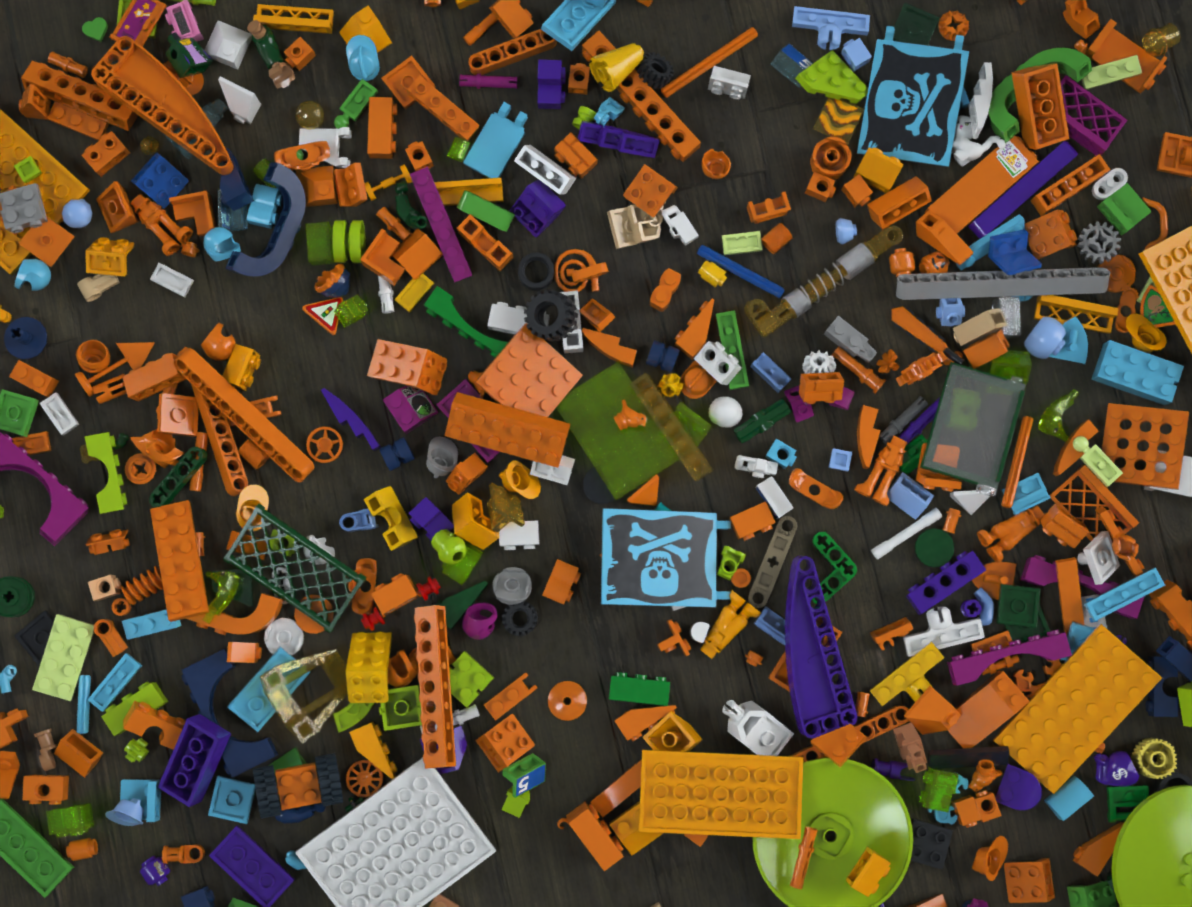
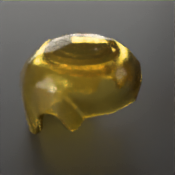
M308 100L297 106L295 118L302 128L307 130L317 129L323 123L324 111L320 104Z

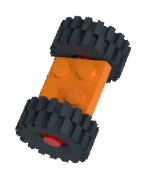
M335 753L316 756V765L314 762L277 769L275 773L273 765L254 768L253 775L261 819L281 815V810L322 802L323 807L343 803Z

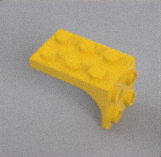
M392 632L352 633L345 671L348 701L350 703L388 702V663Z

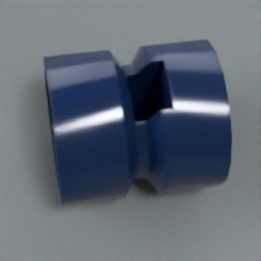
M654 340L646 364L653 367L661 366V370L672 373L680 349L672 346L666 348L664 343Z
M404 437L394 441V445L388 444L379 449L390 471L399 468L402 462L407 464L415 460Z

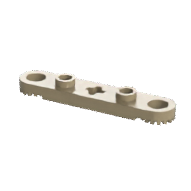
M782 517L775 528L748 595L749 604L755 608L764 607L773 590L797 530V522L793 517ZM785 520L792 522L793 528L791 531L783 530L782 523ZM776 557L778 565L770 567V563L767 562L768 558ZM757 592L763 595L764 599L761 604L754 603L752 599L753 595Z

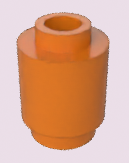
M84 838L70 841L69 846L66 847L67 857L71 858L72 861H77L97 855L98 845L96 839Z

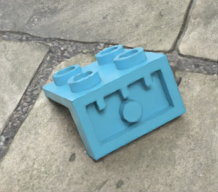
M121 780L120 801L122 799H140V806L144 809L142 820H147L146 822L160 820L161 789L158 788L160 780Z

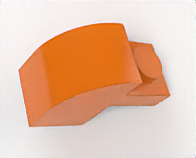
M1067 0L1065 2L1066 10L1063 12V16L1077 34L1087 39L1100 28L1098 14L1087 8L1086 0Z
M17 708L8 712L7 716L5 712H0V749L18 740L11 726L29 717L26 710L19 711Z

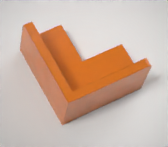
M207 191L169 198V202L173 205L175 220L178 222L195 218L197 235L199 237L205 236L209 230L217 227L212 197Z
M382 228L361 257L362 265L393 286H395L405 272L403 267L390 259L399 247L400 242L389 236L386 230Z

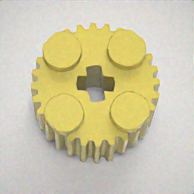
M1145 738L1142 742H1138L1139 745H1135L1136 749H1133L1135 752H1132L1131 760L1134 767H1137L1136 771H1139L1143 776L1152 779H1163L1167 775L1171 776V772L1174 773V769H1177V763L1175 762L1177 754H1174V746H1171L1167 741ZM1154 755H1157L1155 757L1157 759L1156 762H1153L1152 760Z

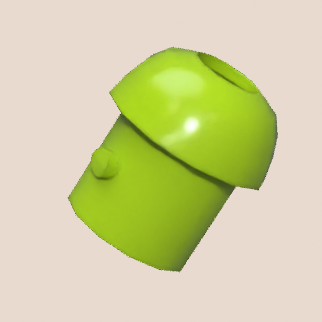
M444 529L433 536L431 541L432 547L438 552L439 560L448 565L458 564L466 555L465 542L460 537H455L454 533Z

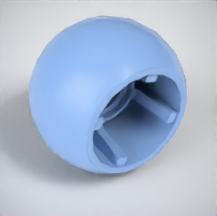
M1042 317L1024 341L1025 348L1031 355L1037 358L1047 359L1051 353L1056 356L1066 343L1063 340L1066 334L1065 328L1058 320L1052 317Z

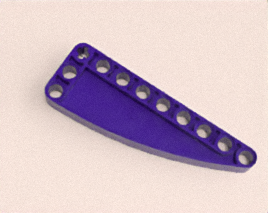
M799 555L792 561L787 590L785 613L786 666L790 696L798 730L808 738H816L848 724L854 725L857 722V712L814 561L810 557ZM804 559L806 567L801 570L800 562ZM810 578L812 581V585L810 588L807 589L805 587V582L807 579ZM813 598H816L817 605L812 608L810 602ZM821 616L823 622L817 627L816 619ZM824 636H827L828 642L826 643V645H822L821 640ZM832 654L833 661L831 664H827V657ZM834 674H838L839 677L836 683L832 682ZM843 692L844 698L841 702H838L837 697ZM830 717L831 723L825 727L824 722ZM812 723V731L807 733L806 727Z

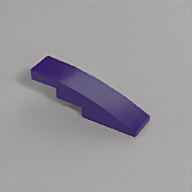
M587 121L581 122L577 138L582 142L598 144L599 147L617 149L619 152L655 158L659 144L658 138Z
M325 388L321 389L338 422L342 426L349 423L358 439L365 436L373 451L380 449L381 446L372 432L358 415Z

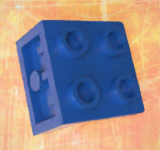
M155 153L131 182L165 209L170 203L169 198L176 197L189 180L160 154Z
M1025 229L990 237L988 257L1007 275L1032 271L1041 268L1042 265L1027 250L1028 232Z

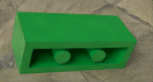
M616 672L615 676L611 675L609 700L668 706L670 682L666 681L667 677L655 676L654 680L647 679V675L635 674V678L627 677V673Z

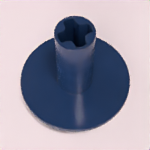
M18 318L5 331V346L17 358H34L44 350L47 344L46 329L34 318Z

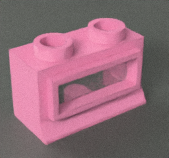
M183 0L166 8L168 12L165 14L166 20L174 28L172 33L176 32L181 40L193 38L198 42L204 39L199 31L197 20L192 13V7L188 0Z

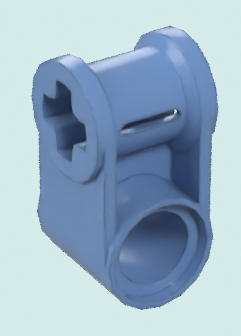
M369 509L344 514L339 521L341 528L346 532L370 530L379 527L376 524L375 516H372ZM347 518L354 519V525L351 528L344 526V521Z

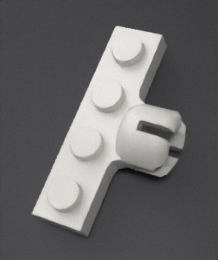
M937 607V611H934V608L927 611L928 630L903 636L908 657L915 655L931 641L938 649L985 638L979 617L953 623L950 610L947 607Z

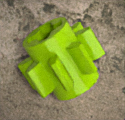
M133 738L124 749L127 752L125 758L130 762H135L136 760L141 762L149 753V750L146 748L148 743L142 738L138 740Z

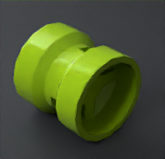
M580 106L578 117L574 118L572 125L580 130L581 122L594 121L597 113L587 107Z

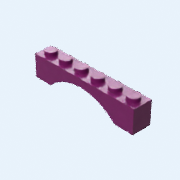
M1038 555L1029 557L1026 560L1020 580L1036 586L1058 582L1056 564L1054 561L1052 564L1045 562L1046 558ZM1078 570L1079 584L1091 589L1098 595L1120 585L1112 581L1095 585L1092 575L1090 577L1082 575L1083 571ZM1144 596L1113 613L1130 619H1137Z
M1059 630L1047 632V636L1040 637L1039 634L1030 636L1028 641L1021 642L1020 639L1010 641L1009 646L1002 647L1000 644L991 646L990 651L983 652L982 649L972 651L971 656L964 657L963 654L951 657L952 661L947 662L952 683L958 686L976 681L981 673L991 664L1009 655L1032 654L1051 661L1072 656L1066 632L1059 633Z

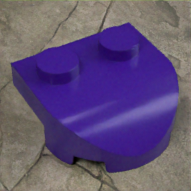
M1008 764L995 797L996 801L1019 811H1026L1035 807L1042 797V787L1039 780L1033 774Z

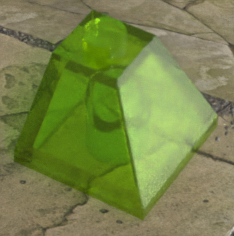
M1009 350L1007 353L992 360L989 373L1006 378L1014 383L1025 385V391L1032 367L1030 353L1027 351ZM986 384L985 393L1012 395L1013 393Z

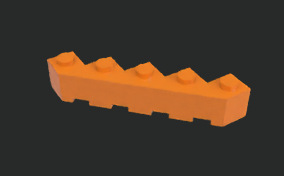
M1166 580L1164 581L1165 586L1149 593L1151 597L1150 603L1156 610L1159 609L1167 614L1170 627L1174 631L1177 630L1185 635L1188 641L1186 644L1192 651V601H1187L1182 596V590L1177 584Z

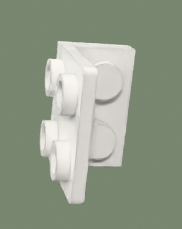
M714 66L708 90L717 95H722V93L730 95L731 98L737 100L745 99L751 75Z

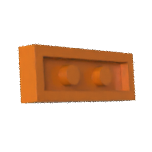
M55 101L47 117L51 122L98 141L105 134L109 126L107 122Z

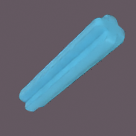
M90 675L79 676L77 733L79 734L89 732L90 702L88 698L90 697L91 686Z

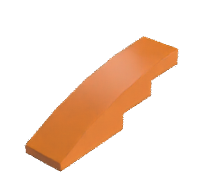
M642 759L590 802L602 817L641 787Z

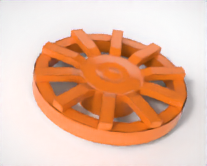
M369 760L357 761L347 771V787L358 797H370L381 788L383 773ZM362 763L368 764L366 770H363ZM359 764L361 772L356 771L354 767ZM371 765L376 768L374 771L369 772ZM351 771H353L357 775V777H349ZM379 772L380 778H374L373 774ZM349 780H357V782L351 786ZM372 781H379V785L375 786ZM359 784V790L356 792L353 788ZM368 785L373 787L375 790L370 793ZM363 787H365L367 794H360Z

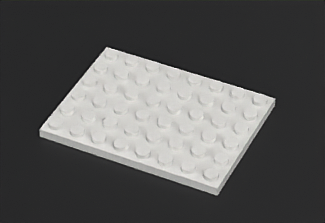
M422 757L296 850L295 853L336 907H422L494 854L496 849L436 768L425 769Z

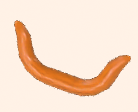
M1143 197L1142 200L1147 206L1155 208L1159 212L1161 231L1158 239L1150 242L1145 247L1146 250L1167 238L1168 217L1163 205Z

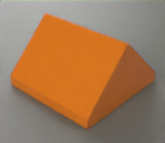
M114 181L96 199L110 233H115L139 222L133 207L130 205L131 202L125 188L118 181Z
M417 228L399 245L392 257L416 280L443 254L431 239Z

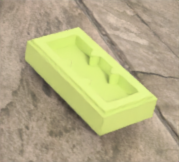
M760 231L722 235L724 255L763 250Z

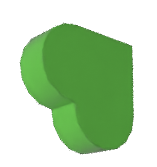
M100 17L95 18L92 22L87 21L82 26V31L87 37L102 42L108 29L107 22Z

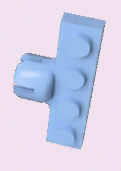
M794 6L792 27L817 30L818 46L826 50V43L830 42L829 50H835L840 46L842 33L867 36L870 15Z

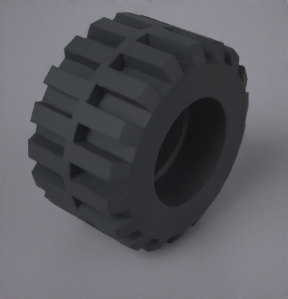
M549 289L544 290V292H537L538 296L533 295L531 297L532 301L526 304L528 309H524V314L527 315L524 321L529 323L526 327L531 330L533 335L548 341H560L561 337H568L567 333L573 332L572 326L577 324L574 320L578 318V313L574 312L577 308L576 305L572 304L573 301L568 296ZM556 305L558 309L557 320L552 325L546 326L544 323V313L550 306Z

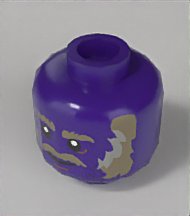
M154 855L141 864L140 873L148 885L156 883L157 886H160L168 880L166 876L170 873V869L167 864L163 863L162 857Z

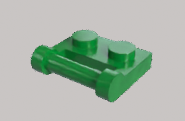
M1107 786L1108 822L1115 823L1118 820H1126L1131 812H1116V807L1138 806L1149 797L1148 786Z

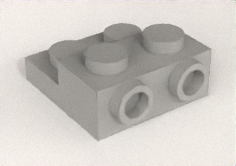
M34 183L0 193L1 215L4 227L9 232L20 233L23 231V228H37L42 226V223L48 222L38 184Z

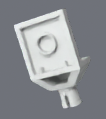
M729 700L726 704L732 708L731 710L725 705L723 706L722 712L730 717L728 719L727 732L757 755L778 756L794 735L793 732L752 700L737 705L733 700Z

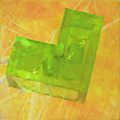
M928 767V771L924 772L923 783H926L925 791H921L920 795L922 807L949 813L951 795L956 792L959 774L953 771Z
M91 803L46 811L49 835L56 834V838L68 836L69 833L70 836L81 835L88 832V828L94 827Z

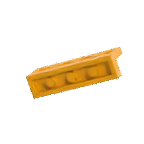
M258 4L257 15H254L253 21L257 20L261 25H267L270 29L332 34L334 11L329 9ZM262 10L271 11L273 16L262 15ZM283 12H289L293 17H281L280 15ZM303 13H308L311 19L298 17ZM321 15H329L328 20L317 18Z
M501 178L435 182L444 206L458 205L464 190L492 203L504 202Z
M1039 295L1037 297L1034 319L1040 320L1042 317H1047L1039 314L1041 305L1048 306L1052 311V314L1048 317L1054 315L1056 317L1054 319L1063 325L1068 320H1062L1057 312L1064 309L1069 312L1071 318L1080 313L1086 314L1091 321L1082 324L1084 329L1110 334L1113 319L1118 315L1119 308L1054 295ZM1099 317L1108 318L1107 328L1099 327L1095 320Z

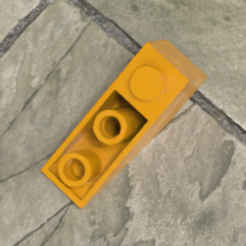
M371 722L349 732L356 750L391 779L396 777L395 773L398 772L394 761L390 762L388 754H390L387 744L381 741L380 736L382 732L378 724L375 725L374 722Z

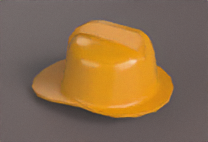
M1137 313L1127 317L1126 327L1132 336V343L1137 350L1151 353L1153 350H1161L1165 347L1167 340L1164 333L1147 318Z
M518 460L511 461L507 468L499 474L503 486L510 492H517L527 499H534L540 493L541 485L538 477L530 475L531 470Z
M249 485L239 495L236 518L242 528L252 515L256 505L260 503L265 507V510H268V494L259 485ZM257 515L252 525H260L262 517ZM262 527L253 528V531H257Z

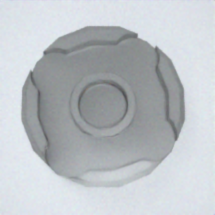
M505 568L493 580V592L496 598L508 605L519 604L525 601L532 590L531 578L521 568Z

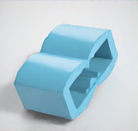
M256 184L252 196L254 201L250 204L247 221L249 224L272 229L273 224L277 223L278 213H276L278 206H281L283 197L277 188Z

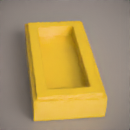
M424 274L416 280L412 278L394 300L410 313L432 288L434 282Z

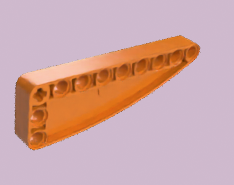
M128 36L120 37L92 69L91 75L98 87L219 174H230L234 168L232 160L212 123L192 95L145 48ZM131 46L128 50H124L125 47ZM113 61H118L116 64L111 65ZM116 86H121L119 89L114 90ZM136 96L134 100L129 101L131 97ZM151 107L149 111H144L145 108ZM161 118H166L164 122H159ZM176 129H181L179 133H174ZM191 140H197L194 144H189ZM212 150L209 155H204L206 151ZM222 161H227L226 165L219 166Z

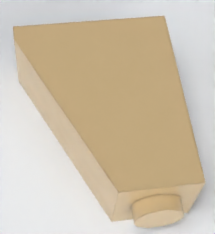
M997 308L987 310L954 327L955 333L953 335L956 342L963 346L1008 325L1001 309Z

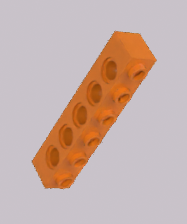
M32 60L21 77L24 89L33 84L48 99L129 131L138 117L136 113L99 88L98 85L89 84L78 77L69 76L61 70L48 67L44 63Z

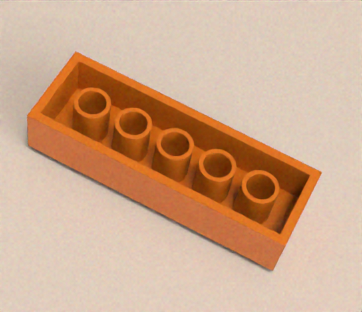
M457 392L452 402L445 436L558 468L571 424Z

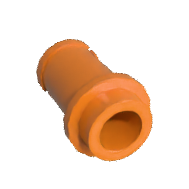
M949 508V511H946L948 514L942 529L943 531L955 534L958 519L962 516L960 515L961 511Z
M196 532L199 555L205 556V536L203 532Z
M857 692L855 706L857 716L866 717L870 694Z

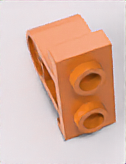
M474 453L465 461L455 466L446 482L452 491L460 495L467 486L488 469V466Z

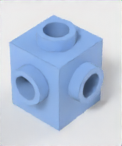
M961 298L940 299L939 307H936V318L940 319L941 325H960L962 317H965V307L962 304Z

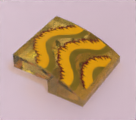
M828 97L813 129L829 137L841 138L848 145L865 109L842 98L837 100Z

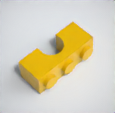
M391 486L375 491L364 499L372 516L381 515L387 520L389 529L382 535L391 551L403 547L418 538Z

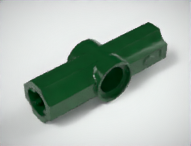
M783 399L778 400L770 407L752 415L748 421L733 431L737 439L743 444L755 435L761 434L774 426V423L790 414L791 411Z

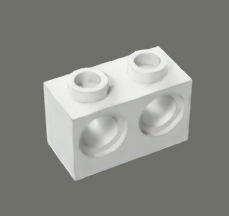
M708 341L695 356L694 360L720 384L728 385L742 369L738 364L739 360L732 354L728 355L724 351L725 347L719 342ZM711 351L715 352V358L713 360H710L709 358ZM727 363L729 370L724 373L723 366Z

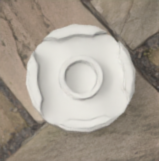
M280 618L273 621L267 627L264 641L267 649L272 654L281 646L292 656L302 647L304 633L296 621Z

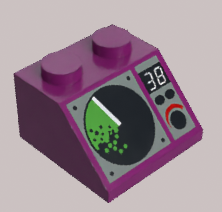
M404 386L383 399L406 435L438 414L426 393L410 386Z

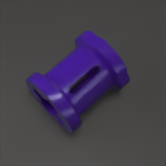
M966 600L961 604L960 610L965 617H976L981 613L982 607L977 600ZM972 605L975 611L970 612L967 606Z

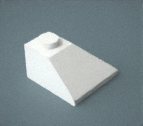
M217 21L205 51L213 60L239 69L251 42L252 34Z
M220 76L218 80L234 119L242 124L244 122L251 124L261 106L258 98L253 92Z

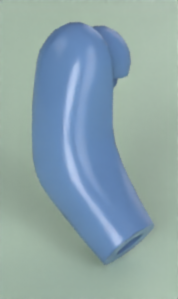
M981 587L974 595L982 607L979 617L982 626L990 625L993 621L994 601Z

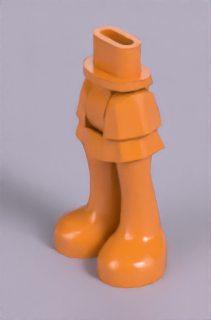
M139 194L131 201L130 205L134 208V212L138 214L141 223L145 224L146 228L150 229L162 241V251L166 256L176 253L181 246L159 226L161 222L181 244H185L193 234L191 228L187 226L179 227L166 214V211L161 209L160 205L152 202L149 198Z
M893 436L890 443L887 442V446L878 454L879 457L875 460L876 463L868 479L864 483L857 484L854 490L870 498L883 469H886L887 471L872 500L888 506L890 501L887 495L888 489L894 476L899 472V467L902 466V453L905 454L906 451L904 449L908 442Z

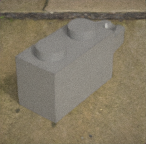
M837 316L824 333L826 337L853 358L858 356L870 362L877 354L867 342L869 339L840 316Z

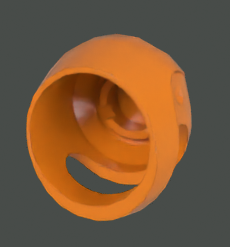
M220 322L201 344L206 355L215 361L229 359L236 344L233 335L225 337L221 334L223 324Z
M88 340L78 347L76 358L84 371L98 373L109 366L110 352L102 342Z
M404 650L398 651L394 657L389 659L388 683L395 687L406 686L418 675Z

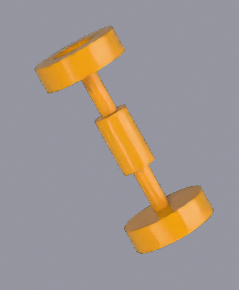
M405 164L400 166L403 174L381 181L380 185L371 188L369 182H365V189L371 201L376 199L374 191L396 184L395 181L405 177L407 184L413 182Z

